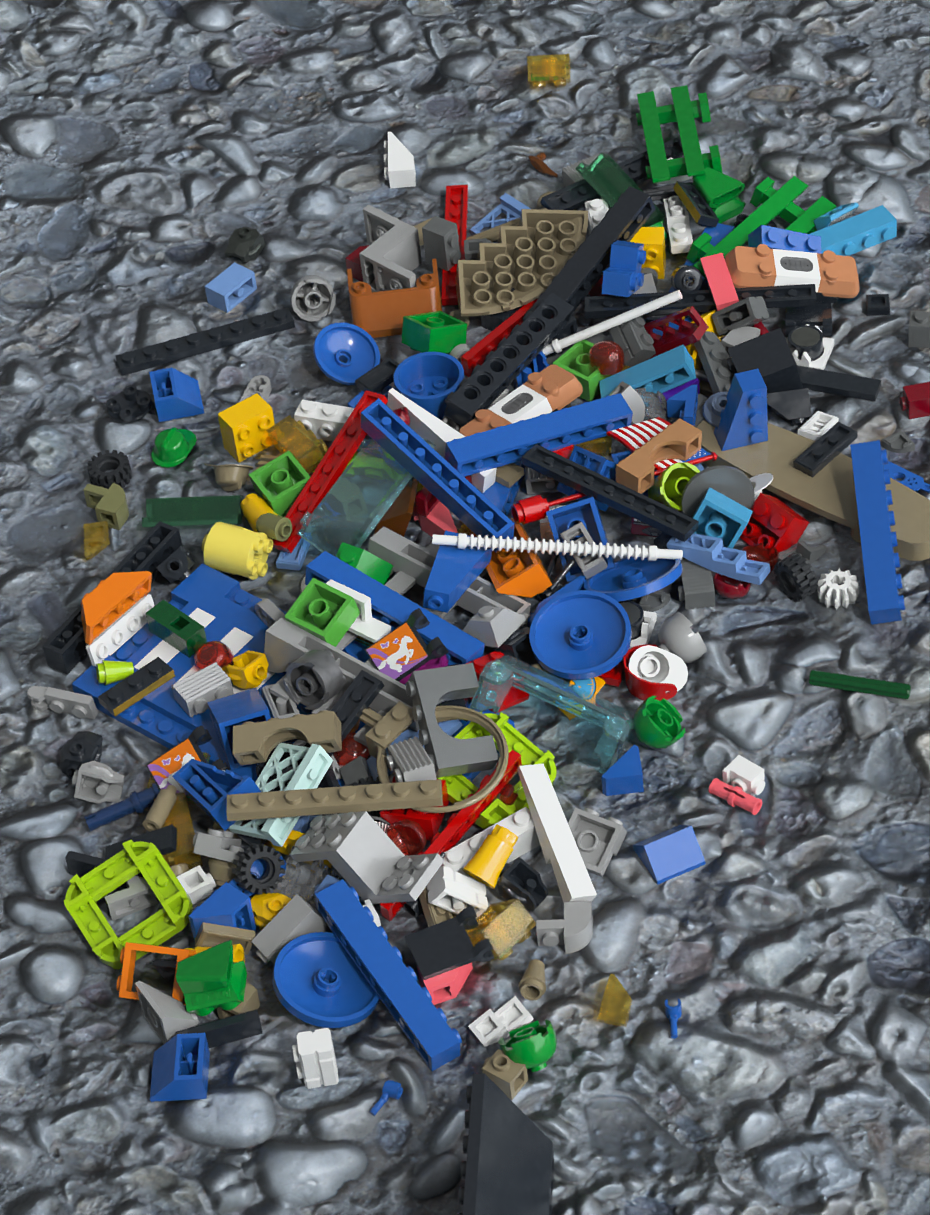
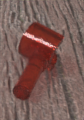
M507 784L499 797L507 805H513L518 797V794L513 792L514 787L511 784Z

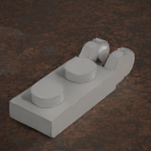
M35 685L31 686L27 692L28 698L32 700V707L39 711L51 709L56 713L64 712L73 714L78 718L86 717L94 720L98 714L92 696Z

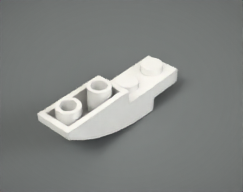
M671 196L668 199H663L670 252L672 254L687 253L693 243L689 213L678 196Z

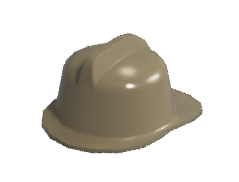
M204 464L213 466L216 483L224 491L228 492L240 490L241 486H244L247 482L249 470H253L252 466L240 464Z

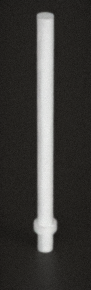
M680 290L674 291L561 340H552V343L547 345L542 351L545 356L554 352L560 353L563 348L682 299V294Z

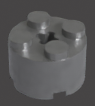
M327 649L322 651L310 650L290 664L285 670L284 687L287 694L296 704L302 703L309 710L320 708L337 695L346 684L345 675L334 659L332 652Z

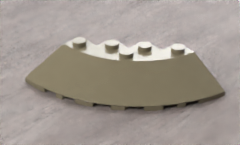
M521 209L519 226H500L498 243H479L477 260H458L455 279L460 316L496 314L515 309L539 298L541 293L552 283L553 278L564 268L566 262L577 252L579 246L585 242L588 227V211Z

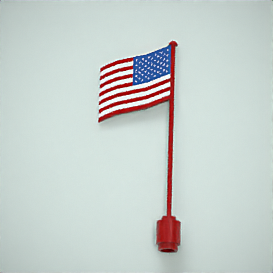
M657 417L608 431L607 435L622 443L633 453L652 437L662 432L668 425H671V423ZM701 448L700 451L686 461L678 459L660 461L654 465L656 470L654 471V476L660 475L666 468L675 463L684 462L695 465L708 460L716 461L717 454L715 452L709 453ZM578 493L547 502L546 498H542L541 495L518 500L516 504L511 505L512 517L516 524H528L545 519L547 517L546 512L549 511L551 506L587 495Z

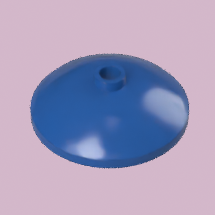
M349 323L330 324L319 332L314 341L313 354L318 367L326 376L338 383L356 385V379L380 364V352L376 342L371 335L356 325Z

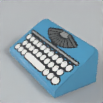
M858 203L840 205L816 218L814 223L817 231L850 218L858 208Z

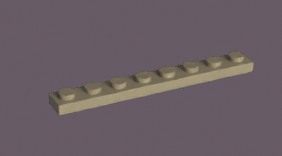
M439 779L227 795V821L443 806L442 781Z

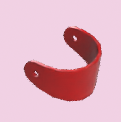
M645 644L629 649L623 660L626 686L630 693L644 701L651 696H657L655 699L659 701L663 698L666 700L673 698L677 693V687L674 684L649 682L640 679L629 670L630 657L634 651L642 646H658Z

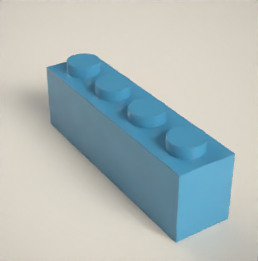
M881 205L810 233V235L821 237L822 253L830 250L836 255L850 256L897 237V219Z
M684 345L678 346L599 381L601 398L608 396L621 382L630 385L645 401L695 379L694 360Z

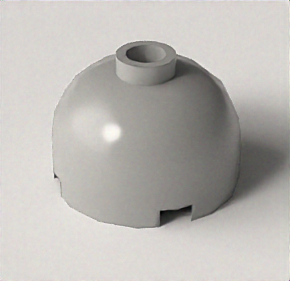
M307 275L300 278L293 285L290 302L294 311L301 319L319 321L322 320L320 317H325L333 311L336 295L332 286L324 278L317 275Z
M680 612L671 615L662 623L658 633V640L661 645L658 648L677 655L684 663L693 662L706 652V646L698 632L694 634L690 628L693 624Z

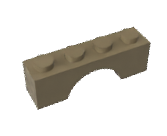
M323 710L317 714H296L290 718H270L267 721L256 723L244 722L242 725L233 726V755L240 765L266 762L270 752L278 744L291 739L303 740L310 745H320L326 753L342 751L341 721L334 711Z

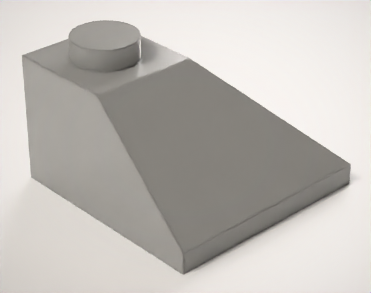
M489 605L483 606L469 620L463 631L485 643V646L499 648L526 621V618L522 614L505 608Z
M141 981L135 983L143 1016L163 1044L172 1039L177 1031L199 1025L196 1014L188 1013L182 1002Z

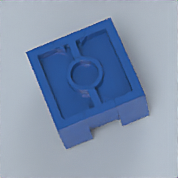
M574 446L569 460L616 482L615 469L618 463L579 446ZM560 482L556 489L568 496L581 493ZM585 496V497L578 498L577 500L581 501V500L588 499V498H591V497ZM596 500L598 509L607 511L608 505Z

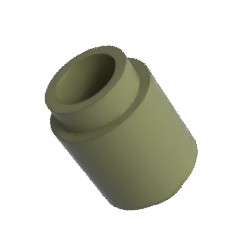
M266 513L257 519L256 529L258 532H264L268 538L285 541L292 533V523L286 517Z

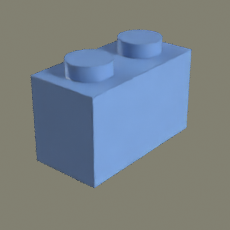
M235 262L205 286L208 304L226 313L257 289L254 272Z

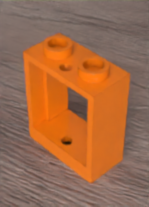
M126 942L120 954V962L123 966L122 974L117 979L119 997L139 1000L137 992L132 991L136 953L137 951L177 955L174 987L171 997L186 1005L184 993L176 980L177 966L179 961L195 955L197 950Z

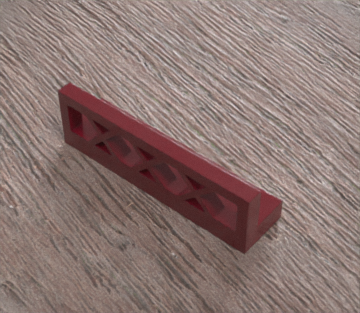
M693 306L644 325L646 332L654 340L652 345L656 354L651 358L678 346L693 344L701 339L709 327ZM689 315L695 323L685 321V316ZM669 322L679 325V329L669 327ZM653 328L663 331V336L653 333Z

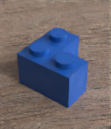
M619 240L611 244L610 267L603 271L602 294L629 297L643 286L644 273H641L642 264L646 260V251H643L644 244Z

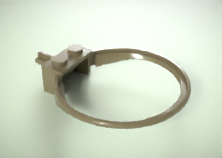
M400 701L384 717L370 708L363 709L362 715L359 717L360 721L371 727L365 734L369 754L376 758L380 784L390 783L385 758L387 756L386 748L407 727L415 732L420 729L418 721H415L413 718L412 708ZM453 705L436 706L435 716L437 723L462 719L475 722L493 735L499 749L500 757L496 772L483 789L465 800L454 803V805L410 809L427 813H446L464 809L490 794L499 784L506 771L509 750L505 736L497 724L476 710Z

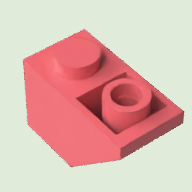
M471 962L424 980L417 967L419 983L421 987H426L429 991L433 1005L456 998L473 969Z

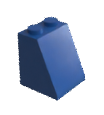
M257 688L207 702L214 729L230 770L246 766L240 765L233 755V726L242 725L244 722H263L271 718L269 709Z

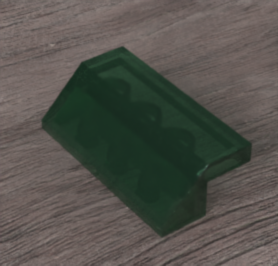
M601 152L590 165L581 162L575 168L611 208L629 186L642 191L608 154ZM654 204L655 211L642 227H649L662 220L665 214Z
M244 496L146 499L147 517H142V527H154L159 521L171 526L215 525L217 522L241 524L243 511L240 504Z

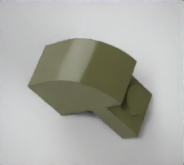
M112 483L109 489L87 484L83 489L87 507L95 509L98 524L120 530L129 517V508L123 488L115 483Z

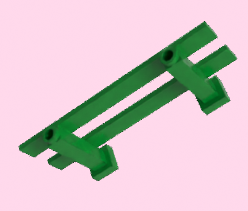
M687 85L670 88L673 104L660 107L656 106L654 91L637 94L640 112L636 113L638 126H643L650 164V166H646L648 179H652L653 183L678 176L688 175L690 177L705 174V168L707 167L722 173L718 145L709 146L710 153H701L694 118L702 117L703 123L711 121L706 92L698 94L699 100L690 101ZM677 121L684 157L667 160L660 124Z
M793 176L777 191L773 188L775 181L767 177L755 188L750 203L758 208L715 247L710 244L712 237L704 232L692 243L687 259L695 263L693 267L698 269L702 276L705 277L700 258L723 253L725 259L727 253L737 246H744L748 242V235L760 225H767L777 215L791 224L786 230L810 234L817 231L814 220L835 209L836 205L822 196L805 211L793 203V201L808 188L807 184Z

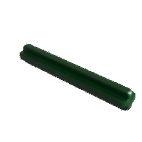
M811 670L809 675V684L814 686L901 699H909L911 694V685L818 670Z

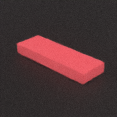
M723 253L700 258L717 311L739 302Z

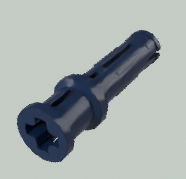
M156 782L152 783V787L138 793L136 791L131 792L132 794H130L129 798L86 815L84 818L90 831H93L135 812L142 814L144 809L153 805L160 791Z

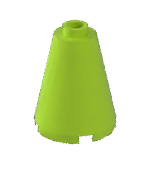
M684 462L670 465L654 479V485L648 489L649 498L677 511H683L681 505L683 490L689 480L700 472L699 469L690 463Z

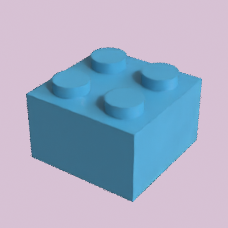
M709 487L691 517L699 521L698 529L694 534L722 538L723 547L733 549L747 526L753 511Z

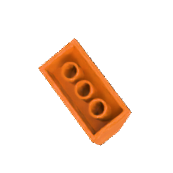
M515 523L514 537L517 540H520L521 537L524 540H528L530 537L521 523ZM504 548L496 553L492 551L491 561L486 569L498 593L532 598L552 586L538 554H535L533 550H530V553H527V550H523L521 553L518 549L515 552L512 549L506 552Z

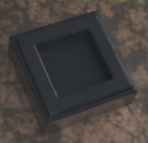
M889 294L866 295L867 316L890 315Z

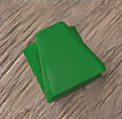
M710 167L705 168V174L693 176V185L696 186L706 203L719 218L718 223L721 224L742 213L746 203L738 195L744 190V183Z
M232 940L220 943L178 962L176 980L184 993L188 1013L206 1016L215 1008L221 1007L223 1010H231L236 1008L241 1002H244L247 971L244 961L233 962Z

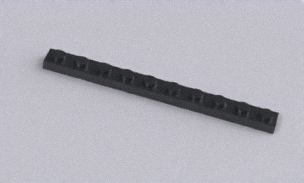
M815 284L735 288L739 301L748 297L762 296L767 309L817 306ZM710 290L681 292L682 299L656 309H685L693 306L697 312L717 311ZM672 292L632 294L629 297L616 295L585 297V319L615 317Z

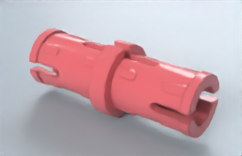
M718 778L713 779L709 786V794L726 800L728 805L732 807L738 806L753 815H756L761 809L762 799L742 791V788L739 786L733 787Z

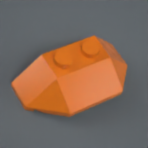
M151 572L112 573L108 578L100 581L93 591L84 595L81 600V620L87 644L91 645L94 639L143 596H147L151 591Z

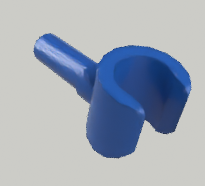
M666 999L664 1003L665 1016L670 1021L671 1038L675 1039L678 1037V1018L682 1015L681 1000L678 999L677 1006L671 1007L668 1005V999Z
M392 1080L384 1083L380 1099L369 1111L373 1116L378 1113L389 1097L396 1100L400 1099L403 1093V1088L400 1087L401 1083Z

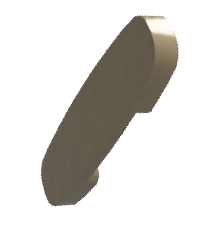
M705 419L697 426L702 431L701 448L709 453L715 452L717 454L716 461L708 460L702 463L708 467L720 465L735 467L744 472L749 478L763 473H771L773 480L765 489L821 516L850 527L852 539L861 543L852 458L840 453L812 478L793 468V461L815 443L811 439L768 423V441L721 451L714 435L715 426L709 424ZM890 478L891 484H887L886 488L892 492L893 505H889V511H894L895 525L891 526V531H896L898 546L893 547L894 553H899L900 558L909 561L929 559L930 500Z

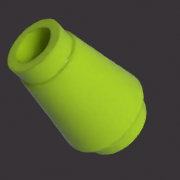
M102 660V663L96 664L99 684L105 683V685L123 680L134 673L132 661Z

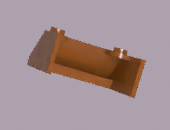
M432 259L433 274H423L416 280L417 287L372 292L371 286L368 283L361 281L353 283L352 269H347L353 325L365 330L372 338L402 335L403 316L442 311L436 259Z

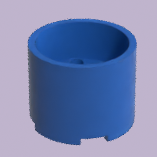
M423 352L415 354L402 361L394 372L395 390L442 420L445 416V400L451 392L455 393L458 390L460 383L465 378L464 369L455 357L446 353Z

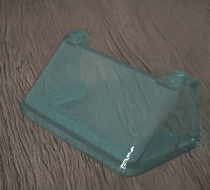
M371 437L369 439L364 438L357 449L359 450L358 454L311 514L307 511L299 522L302 527L297 534L322 553L326 551L336 557L342 542L360 548L413 477ZM423 439V440H425L432 448H434V447L436 446V445H435L434 443H432L430 440H428V439Z
M502 655L485 665L479 676V688L473 696L470 709L481 713L487 709H493L494 712L498 713L513 686L602 727L604 732L592 754L593 758L600 760L599 772L602 774L621 758L634 732V713L509 655Z

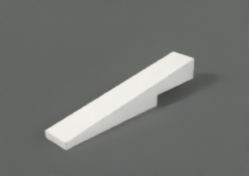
M393 388L388 391L387 406L392 411L406 407L411 421L409 427L443 458L445 457L446 442L465 437ZM497 468L472 474V484L484 493L495 483Z
M544 764L519 766L517 770L546 864H552L563 903L592 902L597 895Z

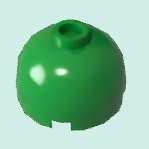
M651 696L637 708L633 717V727L640 742L654 749H664L675 744L684 736L685 727L681 729L680 722L683 721L682 716L668 700L663 698L659 701L655 699L657 696Z
M545 1020L546 1025H540L539 1021H533L509 1032V1039L504 1041L503 1036L499 1039L500 1049L513 1062L525 1064L526 1068L530 1069L531 1072L542 1070L547 1066L546 1062L554 1055L557 1046V1038L551 1021Z

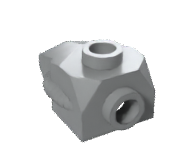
M91 761L84 763L79 770H75L72 785H76L74 798L97 804L105 801H119L123 791L125 776L113 771L109 766L100 762Z

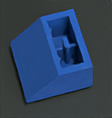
M172 367L149 372L159 422L204 414L198 380Z
M227 882L219 889L213 891L210 897L200 906H197L189 915L194 942L203 922L257 932L250 897Z
M205 1033L177 1034L154 1052L150 1090L151 1102L207 1099L210 1051Z

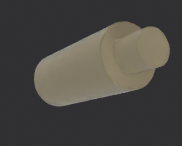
M168 785L166 789L160 790L143 821L144 828L149 832L162 828L177 800L175 795L177 788L175 786Z

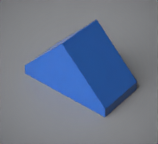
M633 745L601 776L602 792L604 795L612 796L644 792L638 746Z

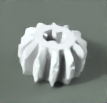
M840 568L838 571L829 569L827 574H821L817 584L818 598L821 603H825L827 608L835 606L837 610L838 607L843 606L847 609L849 604H855L859 594L856 575H851L849 570L842 572Z

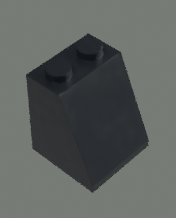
M781 328L728 348L730 358L726 359L730 371L740 373L759 369L767 387V394L803 389L797 364Z

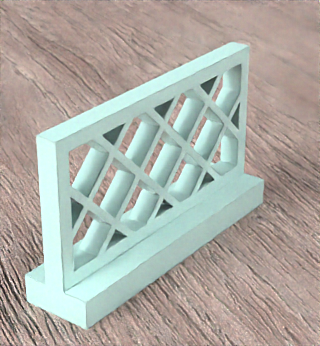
M280 743L255 784L261 792H269L277 786H280V791L314 789L320 784L333 759L317 744H312L308 748ZM284 752L290 753V757L279 762ZM303 758L302 762L298 766L297 761ZM291 764L293 765L292 770L282 774V769ZM277 773V778L267 783L269 777ZM290 780L287 787H285V782ZM300 816L253 819L243 826H240L243 820H239L228 829L237 834L270 840L274 846L282 847ZM265 822L262 829L259 830V825Z

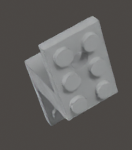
M368 204L363 208L367 243L370 245L359 253L363 282L371 286L372 292L417 287L416 275L412 271L422 264L418 229Z
M366 811L336 813L315 817L310 823L309 830L296 841V847L290 853V856L296 862L328 860L349 885L355 888L358 895L363 900L370 899L372 904L416 901L444 862L438 853L405 856Z

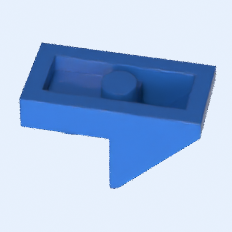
M691 385L667 400L668 417L680 418L695 427L698 407L697 385Z

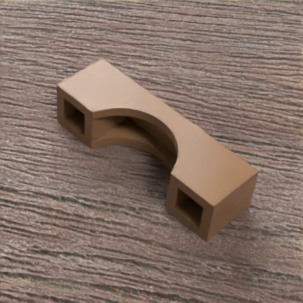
M679 418L616 465V482L640 494L644 493L654 485V465L667 459L686 461L701 450L702 431Z

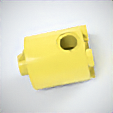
M217 522L209 533L205 535L202 541L205 565L219 572L240 575L250 580L266 575L268 570L266 562L268 553L273 548V540L269 539L264 532H254L244 527Z

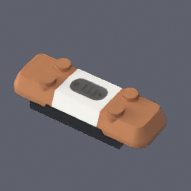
M760 244L757 247L737 246L725 256V262L735 288L815 284L816 302L836 303L838 297L854 298L860 291L855 259L851 256L836 255L830 250H826L821 254L770 249L767 245Z
M550 365L541 372L529 374L527 382L487 410H478L475 413V418L461 427L459 433L467 437L475 433L495 429L499 426H506L520 420H527L542 414L572 407L571 402L583 392L582 384L572 373L558 365Z

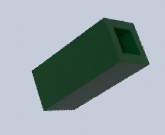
M164 599L145 613L149 631L189 658L208 644L204 626Z

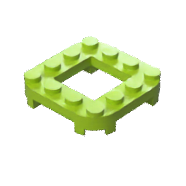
M502 712L499 715L485 713L484 715L493 720L501 729L507 741L509 753L512 749L519 753L522 766L544 764L553 786L556 778L554 755L549 750L546 753L542 752L508 723L509 716ZM471 721L454 738L470 739L490 736L491 734L481 725ZM494 739V743H495L496 749L499 751L498 746H497V743H496V741H495V739ZM462 774L437 778L446 780L448 797L452 804L465 800L471 793L475 794L479 789ZM521 780L500 800L497 798L480 814L475 823L481 828L487 829L524 807L529 809Z
M129 840L122 843L125 849L81 878L77 874L73 876L69 881L71 885L67 890L65 900H63L66 909L73 917L97 957L104 964L116 970L121 969L123 966L120 962V954L126 942L159 946L183 930L190 922L189 915L193 911L192 901L162 854L151 842H133ZM141 872L163 908L118 938L96 902ZM137 951L136 961L149 952Z

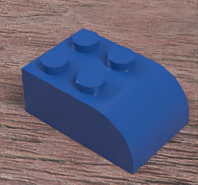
M594 497L546 512L555 542L558 539L560 543H563L564 540L560 534L582 522L595 545H599L600 542H602V545L609 543ZM581 533L571 540L575 541L584 535ZM559 552L563 569L570 560H575L573 555L570 556V553L563 555L562 552ZM602 555L608 567L601 572L615 568L612 555H609L608 558ZM576 560L565 575L568 583L580 575L584 576Z

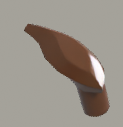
M541 152L536 156H528L530 163L536 170L551 177H558V174L543 162L546 159L545 153Z

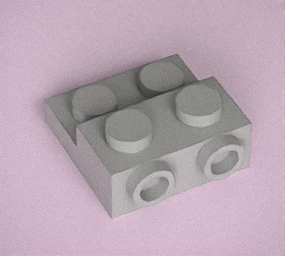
M575 807L568 822L569 828L587 871L603 877L612 856H617L627 831L623 827V823L613 817H608L607 820L599 817V813L592 809L585 808L583 811Z
M208 828V832L197 831L193 838V853L232 863L234 859L239 860L240 857L236 854L238 851L244 852V846L241 845V839L233 837L234 832L222 829Z

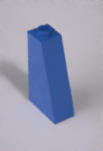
M450 531L444 532V535L458 536L459 534ZM440 545L425 587L423 608L448 613L490 563L492 557L491 548L484 550V547H480V550H477V547L470 549V547L466 546V549H458L457 546Z

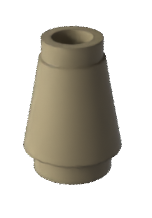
M534 959L528 963L519 982L521 995L528 1000H538L546 992L545 965L540 960Z

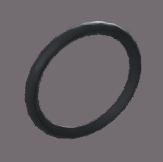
M682 309L655 310L644 314L643 317L648 320H657Z

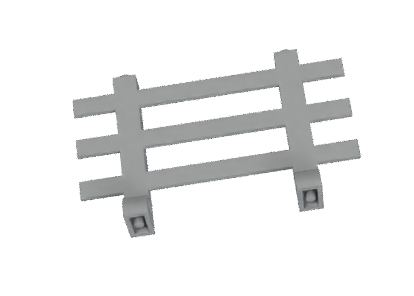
M383 526L369 539L368 552L393 565L390 576L394 572L397 574L385 586L403 595L415 583L424 588L426 587L440 545L432 544L431 542L424 548ZM486 568L449 610L451 611L458 605L476 614L483 606L489 605L505 608L525 616L526 621L517 630L527 627L528 618L531 617L529 615L531 604L525 601L528 597L498 593L494 585L485 580L489 575ZM424 608L440 618L447 614L446 612ZM279 618L266 630L264 654L269 663L268 670L271 672H284L290 664L310 650L322 651L327 649L332 652L334 659L339 664L342 673L346 677V684L337 695L320 708L313 710L312 714H317L323 710L331 711L361 670L381 680L384 684L382 690L369 706L377 711L378 714L384 717L399 701L410 708L414 706L412 698L407 695L406 685L378 671L370 658L364 663L342 651L359 635L347 631L338 645L334 647L283 618ZM284 675L270 688V693L288 701L290 697L284 687V678L286 677ZM367 724L354 735V740L368 747L365 734L371 727Z

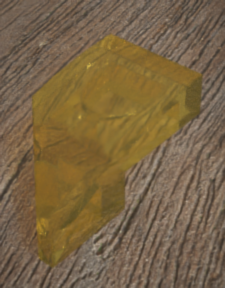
M107 521L83 524L86 560L92 559L110 545Z
M614 974L609 976L598 1021L627 1027L632 999Z

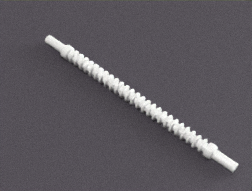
M459 533L458 536L433 534L432 544L457 546L458 549H466V546H468L470 549L477 547V550H480V547H484V550L491 548L494 551L495 548H498L501 551L504 548L506 552L509 549H512L513 552L518 549L521 553L523 550H527V553L533 550L535 554L537 551H541L542 554L545 551H548V554L555 552L556 555L559 552H562L563 555L570 553V556L573 553H577V556H580L582 553L585 557L587 554H591V557L597 554L599 558L602 555H605L606 558L612 555L613 558L619 556L622 559L623 556H626L627 559L634 557L637 560V557H641V560L647 558L648 561H656L657 558L682 560L683 555L682 550L658 549L654 545H649L648 548L642 545L639 548L637 544L634 547H631L630 544L627 547H624L623 544L617 546L616 543L613 546H610L609 543L602 545V542L599 545H595V542L588 544L587 541L584 544H581L580 541L575 544L573 540L570 543H567L566 540L560 543L558 539L556 542H552V539L546 542L544 538L542 541H538L537 538L534 541H531V538L524 540L523 537L520 540H517L516 537L511 540L509 536L506 539H502V536L496 539L494 535L492 538H488V535L482 538L480 534L477 537H474L473 534L468 537L465 533Z

